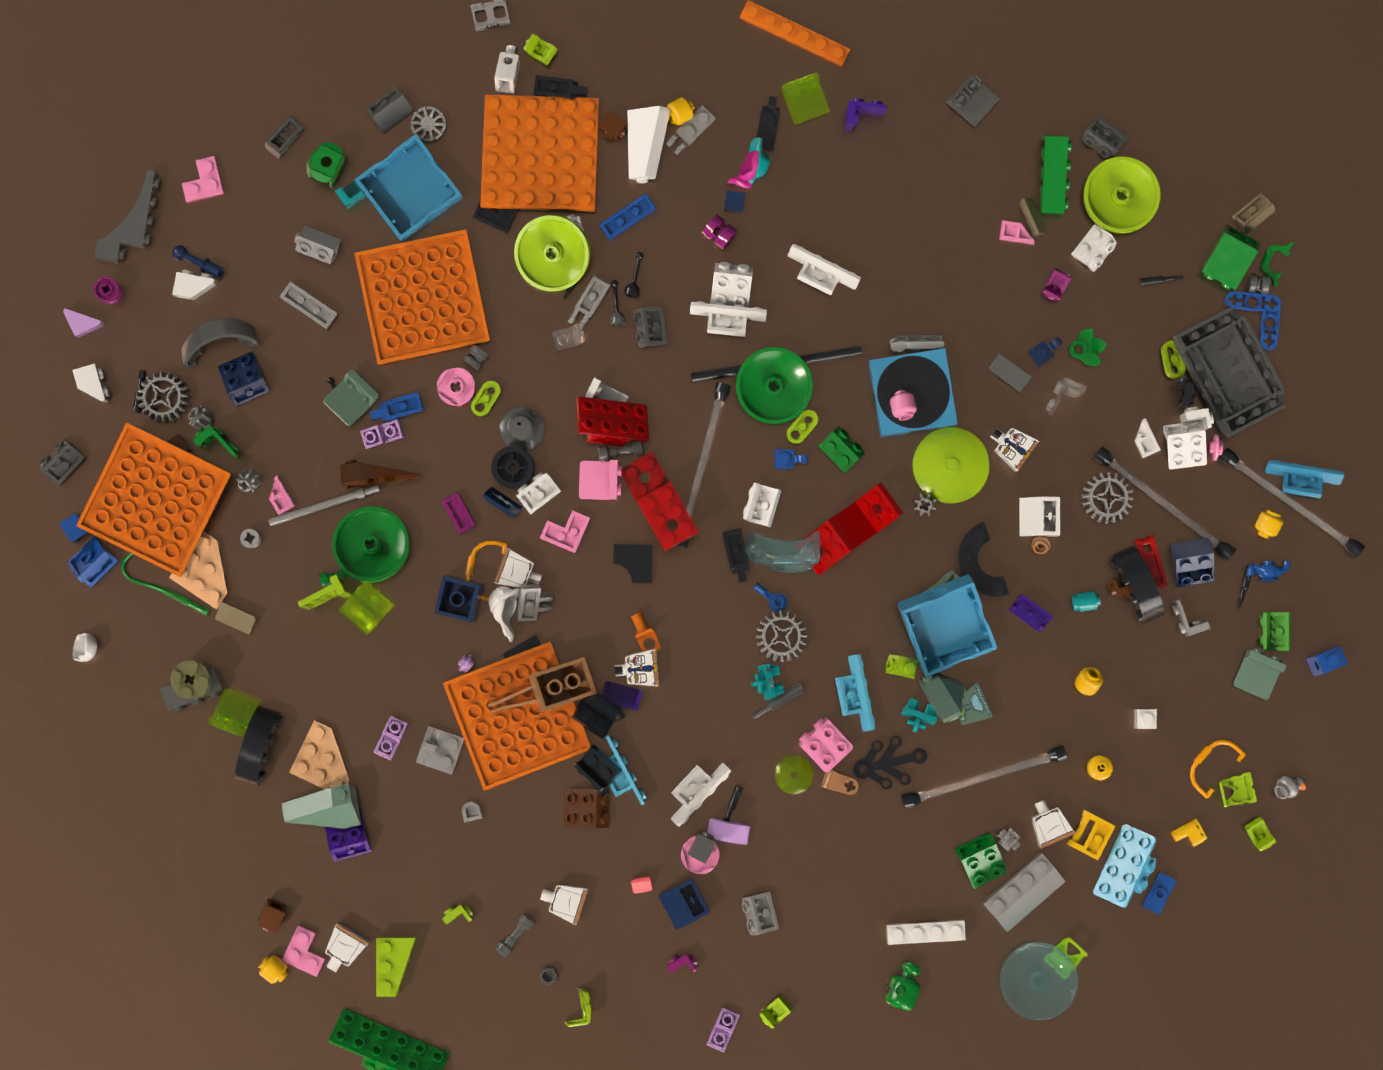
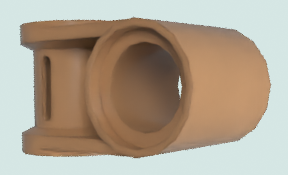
M830 770L825 772L821 787L853 795L858 791L859 784L854 778ZM853 781V785L856 788L848 792L845 783Z

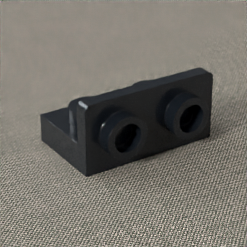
M595 745L591 746L582 759L574 765L579 774L586 777L593 787L600 791L610 787L622 771Z

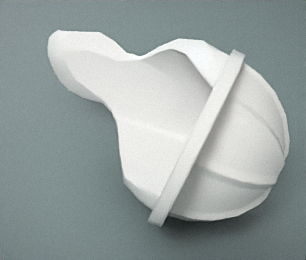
M502 586L496 588L490 594L489 606L495 620L501 624L504 635L508 637L509 642H512L514 640V631L510 625V619L516 609V599L519 597L520 588L512 590L509 587Z

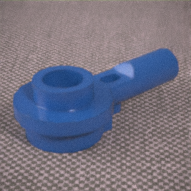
M757 582L753 589L769 600V606L773 611H784L787 608L788 600L785 595L781 593L772 594Z

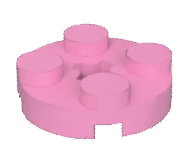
M452 368L440 375L437 381V391L440 398L448 405L462 406L468 403L474 396L476 384L468 371L462 368ZM460 382L461 390L453 392L452 383Z
M696 836L691 837L683 845L681 851L683 865L689 871L696 874H706L712 871L719 860L717 844H715L705 864L688 855V851Z

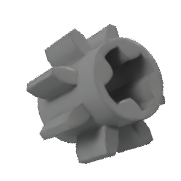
M201 405L199 409L194 407L188 414L189 425L197 430H200L201 427L206 429L212 422L211 411Z
M243 469L236 478L238 487L244 492L251 490L254 493L261 484L259 474L252 469L248 471Z
M920 493V499H914V502L918 503L914 510L919 509L921 511L920 516L923 513H927L930 516V510L937 509L933 505L937 499H931L930 493L927 496H923ZM922 500H925V502H930L927 509L925 508V506H920L922 504Z
M1011 828L1008 831L1002 829L997 835L1000 838L997 843L1008 852L1011 848L1015 851L1021 845L1018 842L1021 837Z

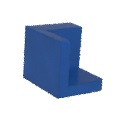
M77 513L72 514L59 523L72 543H77V539L88 533L76 526L80 519V515Z

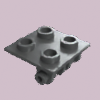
M971 74L946 103L976 127L1000 98L982 84V80L978 76L974 77Z

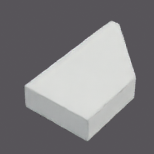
M1146 418L1142 420L1135 438V444L1142 458L1161 450Z

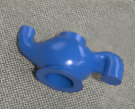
M1263 561V565L1260 566L1250 564L1247 568V576H1255V573H1257L1261 577L1260 581H1279L1277 577L1289 570L1291 561H1284L1282 567L1275 565V561Z

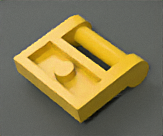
M1084 810L1082 813L1083 817L1075 834L1068 840L1067 845L1098 860L1116 826ZM1092 820L1095 823L1082 846L1078 842L1088 822Z

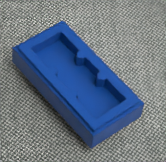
M1158 872L1141 906L1160 915L1177 880Z

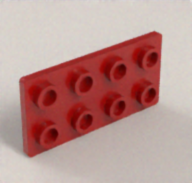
M577 397L578 433L586 434L587 442L623 446L629 440H649L646 404Z

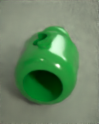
M905 962L902 966V976L893 975L890 984L886 986L885 1001L887 1004L898 1009L911 1011L916 1004L920 992V984L915 981L916 976L920 973V966Z

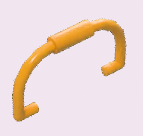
M486 540L479 543L468 558L465 573L466 580H471V576L473 577L476 562L475 556L482 547L486 545L501 546V553L505 554L508 544L495 540ZM482 594L481 599L489 601L490 596Z
M1218 740L1209 746L1206 745L1194 759V763L1191 766V782L1196 790L1205 798H1209L1214 790L1210 788L1206 792L1198 785L1195 779V769L1210 754L1212 749L1221 744L1229 745L1240 754L1236 759L1238 762H1241L1246 756V753L1238 745L1229 740Z

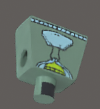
M978 683L973 684L963 693L965 699L962 700V715L949 720L948 723L959 718L961 724L965 725L993 717Z

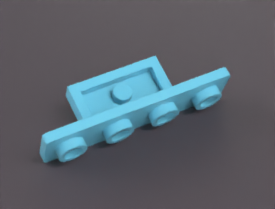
M860 654L848 656L851 675L835 678L842 716L859 713L863 732L875 730V718L872 715L871 699L867 690L868 683L863 670V660Z
M609 735L605 738L614 755L608 758L622 770L610 786L615 797L633 788L641 805L645 804L644 799H646L642 788L638 789L635 782H637L633 771L628 772L626 768L628 762L624 754L619 755L617 751L619 745L615 737L610 738Z

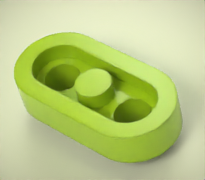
M1170 340L1164 343L1161 347V355L1165 373L1171 379H1178L1184 375L1185 365L1175 348L1174 341ZM1172 367L1175 368V370H1176L1175 373L1172 371V369H1171Z
M487 381L483 384L471 403V409L475 415L483 417L490 412L501 394V388L498 383ZM494 388V394H489L488 389ZM479 404H484L485 406L482 411L478 410Z
M812 410L803 411L787 430L786 436L789 442L793 444L803 442L818 423L817 414ZM811 417L812 422L809 424L806 423L805 418ZM794 431L799 432L800 436L798 438L793 437L792 433Z

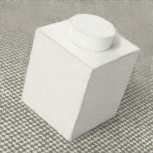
M1134 709V729H1157V709Z

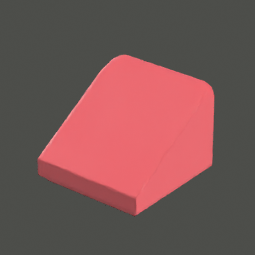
M649 876L631 880L633 893L635 894L652 890L651 878Z

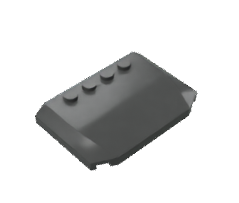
M1231 307L1173 337L1175 348L1209 411L1212 412L1218 428L1227 438L1285 408V404H1283L1284 386L1248 320L1232 311L1234 309Z

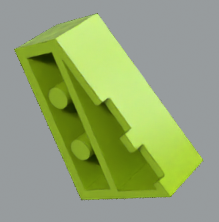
M417 937L376 938V997H396L398 995Z

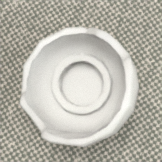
M83 632L77 635L73 646V659L75 661L87 662L96 654L98 646L96 638L92 634Z

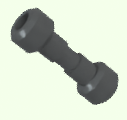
M637 440L623 447L608 448L605 445L597 448L600 461H608L610 457L621 454L634 453L635 456H639L645 453L643 441Z
M522 914L518 919L519 924L514 928L512 934L496 945V951L502 956L507 957L512 952L511 947L517 938L526 929L530 930L535 924V921L527 914Z

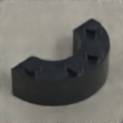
M982 522L969 530L959 544L957 551L959 574L961 577L969 574L978 594L987 597L1007 596L1009 591L1004 577L990 576L982 571L979 565V550L984 543L991 540L985 522Z
M1129 546L1112 554L1110 563L1113 569L1118 570L1122 575L1121 580L1124 586H1128L1130 589L1129 597L1132 603L1135 604L1136 612L1134 613L1138 622H1142L1144 625L1165 615L1164 605L1157 586L1135 547Z
M258 706L255 709L240 748L235 779L257 786L263 782L265 777L263 765L266 764L269 755L266 751L268 746H271L273 743V733L276 727L279 728L283 718L280 716L281 712Z

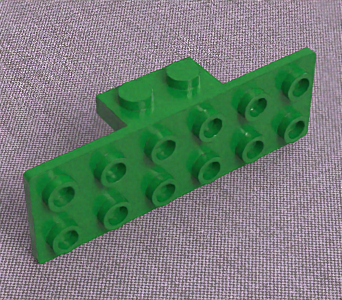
M347 1009L342 1010L328 1040L331 1044L362 1056L361 1065L367 1070H443L449 1057V1053Z

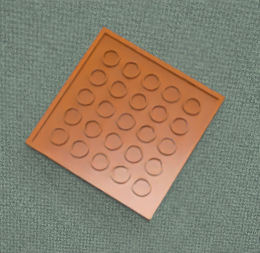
M485 95L480 207L595 212L599 98L576 97V99L545 96Z
M467 229L354 253L378 365L490 342Z
M126 422L76 526L181 577L232 473Z
M551 641L443 682L484 791L584 753L591 747L584 726L571 718L576 710L574 701L544 712H540L537 702L494 713L490 712L509 704L536 698L534 691L531 690L503 703L488 707L490 703L499 701L532 686L528 675L560 665Z

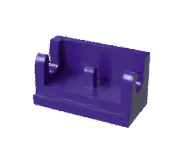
M1023 594L1018 596L1009 609L1010 612L1039 633L1053 617Z
M606 681L602 696L610 704L638 711L643 690Z

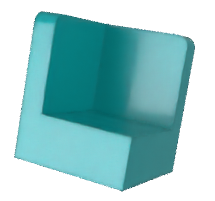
M353 181L344 189L340 187L335 191L347 209L366 197L356 181Z

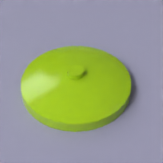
M1114 157L1097 165L1088 176L1083 191L1084 205L1090 218L1104 230L1120 234L1134 232L1144 227L1156 214L1161 196L1159 182L1152 170L1143 162L1130 157Z
M554 214L543 215L533 219L522 228L515 242L514 258L520 274L532 286L544 291H561L576 284L585 274L590 262V245L584 231L571 219Z
M957 427L941 428L928 434L918 445L912 464L915 481L922 492L926 495L930 493L931 499H937L936 501L945 504L961 503L975 496L984 486L990 467L988 453L983 443L971 432Z

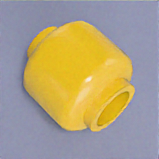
M679 97L667 104L666 108H670L668 121L671 124L679 126L693 118L694 105L690 100Z
M1271 509L1262 511L1255 523V528L1259 531L1258 535L1267 539L1269 536H1277L1283 525L1282 515Z
M1094 667L1083 668L1075 679L1077 690L1087 696L1096 694L1103 683L1101 672Z
M1097 755L1089 759L1086 769L1091 778L1105 780L1112 774L1113 765L1109 758Z
M267 955L259 965V974L271 984L277 981L281 983L288 974L286 972L287 964L276 955L271 957Z

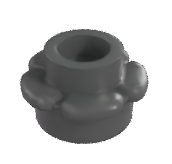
M550 966L541 969L539 979L545 985H552L553 982L558 980V974L554 967Z

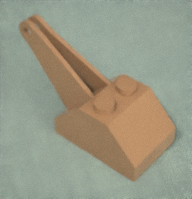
M582 657L528 675L532 686L499 701L490 703L488 707L503 703L533 690L536 698L509 704L490 712L494 713L536 702L540 712H544L597 694L586 659Z

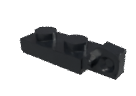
M536 75L533 94L536 96L576 99L577 96L587 97L588 89L584 86H578V82L573 79Z
M769 96L768 106L763 105L756 138H762L763 150H774L780 116V108H775L777 97Z
M739 528L722 532L732 574H738L739 583L747 582L745 572L749 571V562L742 530Z

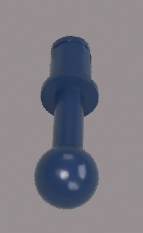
M178 245L172 251V255L176 260L181 261L185 259L199 266L201 272H207L217 278H220L223 273V267L211 262L209 258L202 260L188 253L184 246Z

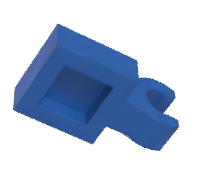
M775 449V469H794V463L808 464V456L794 455V449Z

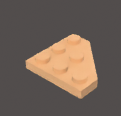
M203 531L182 576L179 577L172 573L169 578L218 610L220 603L228 595L218 540Z
M316 720L313 721L289 773L323 789L349 784L350 777L332 728Z

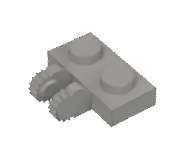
M539 584L521 585L517 620L537 621L538 612L552 610L550 602L541 601H551L553 593L541 592Z

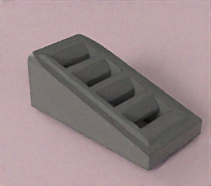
M289 116L265 141V148L279 159L302 133L304 127ZM287 126H292L296 131L293 132ZM283 131H285L286 133H288V134L290 135V137H287V136L283 133ZM280 137L281 139H283V140L285 141V143H282V142H281L279 139H277V138Z

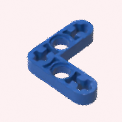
M1239 291L1228 293L1224 300L1228 308L1262 312L1259 342L1265 351L1274 349L1278 343L1281 300L1275 295ZM1234 295L1235 299L1242 300L1243 296H1245L1243 301L1244 307L1241 306L1242 302H1236L1235 305H1232L1229 299ZM1250 297L1257 299L1258 305L1256 307L1248 305ZM1262 298H1264L1263 302H1270L1273 299V303L1277 305L1273 309H1270V305H1263V309L1260 308ZM1267 318L1274 319L1275 326L1273 328L1266 327L1265 320ZM1264 331H1274V334H1270V341H1273V344H1270L1269 347H1267V343L1263 342L1268 337V333L1264 334Z

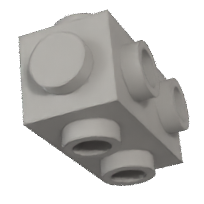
M304 226L301 232L298 231L294 240L297 243L295 251L331 264L337 255L341 239Z

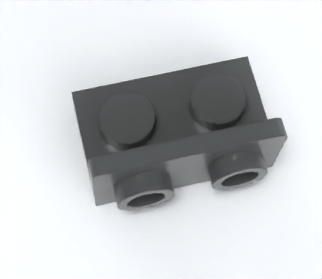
M1097 115L1080 139L1101 156L1110 159L1116 155L1128 137Z
M663 306L642 307L635 310L633 321L636 324V341L639 348L668 344Z
M66 439L62 442L59 441L54 446V451L49 456L46 455L41 460V465L39 466L41 471L58 486L85 458Z

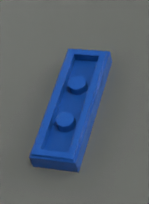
M645 193L600 223L599 226L609 241H611L657 210L647 193Z

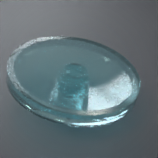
M1031 942L1016 948L1006 958L1001 968L1000 989L1006 1003L1014 1012L1027 1019L1048 1020L1060 1015L1071 1005L1077 992L1078 977L1072 960L1063 950L1049 943Z

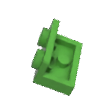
M1263 612V616L1260 619V624L1263 628L1260 644L1263 650L1291 651V612Z

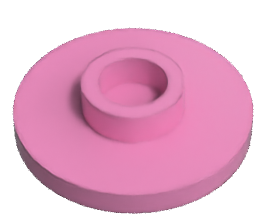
M1214 434L1213 441H1210L1209 452L1212 453L1213 461H1217L1218 455H1222L1223 440H1219L1218 434Z

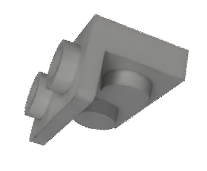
M770 891L742 898V909L746 915V926L750 935H760L779 929Z

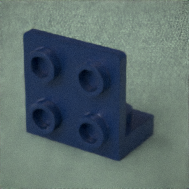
M253 352L218 366L227 394L235 407L270 392Z

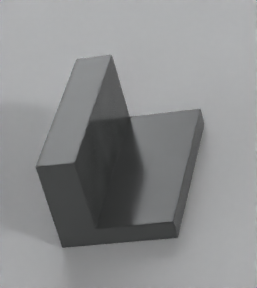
M397 87L366 108V111L383 133L414 111Z

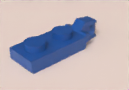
M415 392L384 401L378 405L379 409L370 411V416L372 420L382 418L384 422L422 412L424 408L420 394Z

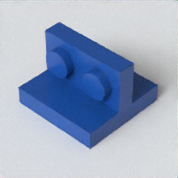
M94 536L67 564L79 581L85 582L89 587H92L118 560Z

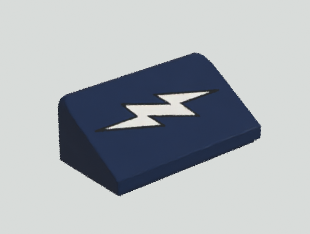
M490 487L483 495V499L513 519H516L522 510L521 505L494 487Z

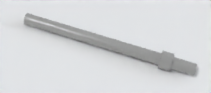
M378 484L364 489L361 487L355 489V492L270 518L268 521L270 526L355 499H364L367 495L380 492Z

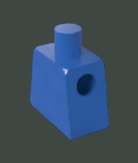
M1340 645L1306 658L1313 676L1328 673L1348 664Z

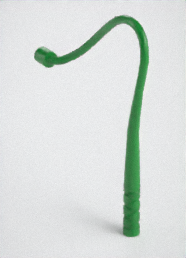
M129 553L122 560V574L128 580L164 593L205 616L209 614L210 609L161 586L143 582L129 576L125 570V563L134 554Z

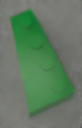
M1042 134V141H1045V147L1043 146L1041 150L1044 166L1041 167V181H1043V185L1040 186V212L1065 214V209H1068L1069 203L1068 198H1065L1066 190H1069L1070 180L1066 179L1067 171H1070L1071 166L1068 152H1071L1072 141L1064 134Z

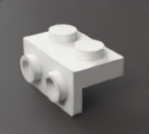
M1094 224L1071 255L1095 272L1103 264L1107 255L1114 250L1117 242L1112 234Z
M1199 406L1191 407L1184 410L1185 413L1180 415L1181 423L1201 420L1205 431L1211 428V424L1214 423L1213 414L1209 412L1208 408L1199 410Z
M547 472L545 474L539 473L533 478L534 482L529 486L525 484L517 490L519 493L516 496L530 514H533L561 492Z
M754 482L749 490L748 503L743 510V519L771 528L781 490Z

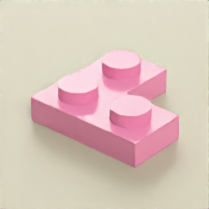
M215 156L196 160L200 179L182 183L186 202L189 203L224 194Z
M572 510L565 528L547 521L540 539L576 553L590 518Z
M298 925L282 960L317 977L325 958L308 951L316 933Z

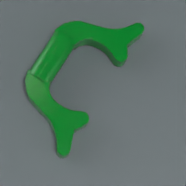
M1293 242L1285 246L1272 245L1266 249L1260 268L1264 274L1271 276L1274 287L1278 286V278L1282 274L1270 271L1269 263L1275 251H1279L1285 256H1289V249L1293 246Z

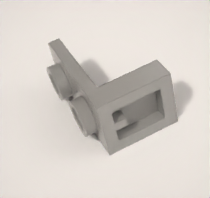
M1180 599L1173 600V612L1175 616H1179L1180 623L1178 625L1182 634L1185 633L1187 637L1210 629L1209 623H1203L1202 619L1192 622V627H1189Z

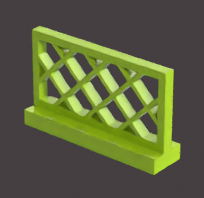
M334 575L329 578L332 583L331 585L297 603L301 608L310 610L336 596L348 598L353 593L344 577Z

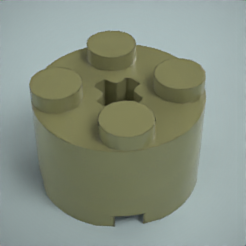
M186 660L179 663L173 669L170 675L171 686L174 692L182 698L199 699L210 691L212 673L205 664L199 661ZM189 676H195L194 684L188 683Z

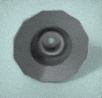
M526 406L512 408L503 416L499 425L501 438L507 446L520 447L525 451L532 450L540 444L545 432L542 418L535 410Z

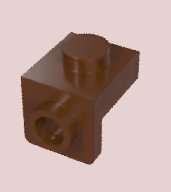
M1115 578L1109 581L1110 585H1108L1112 596L1115 595L1116 598L1125 595L1126 598H1129L1131 592L1128 586L1119 589Z

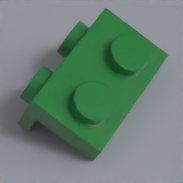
M839 426L819 444V447L844 473L865 454L862 446L854 442L849 437V433Z

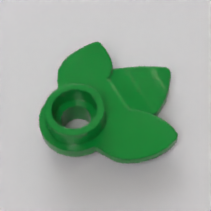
M1092 328L1084 329L1079 333L1077 340L1070 344L1069 352L1072 357L1081 359L1087 366H1098L1101 364L1098 354L1105 349L1107 343L1102 339L1093 338L1094 332ZM1076 346L1082 348L1081 353L1075 351Z

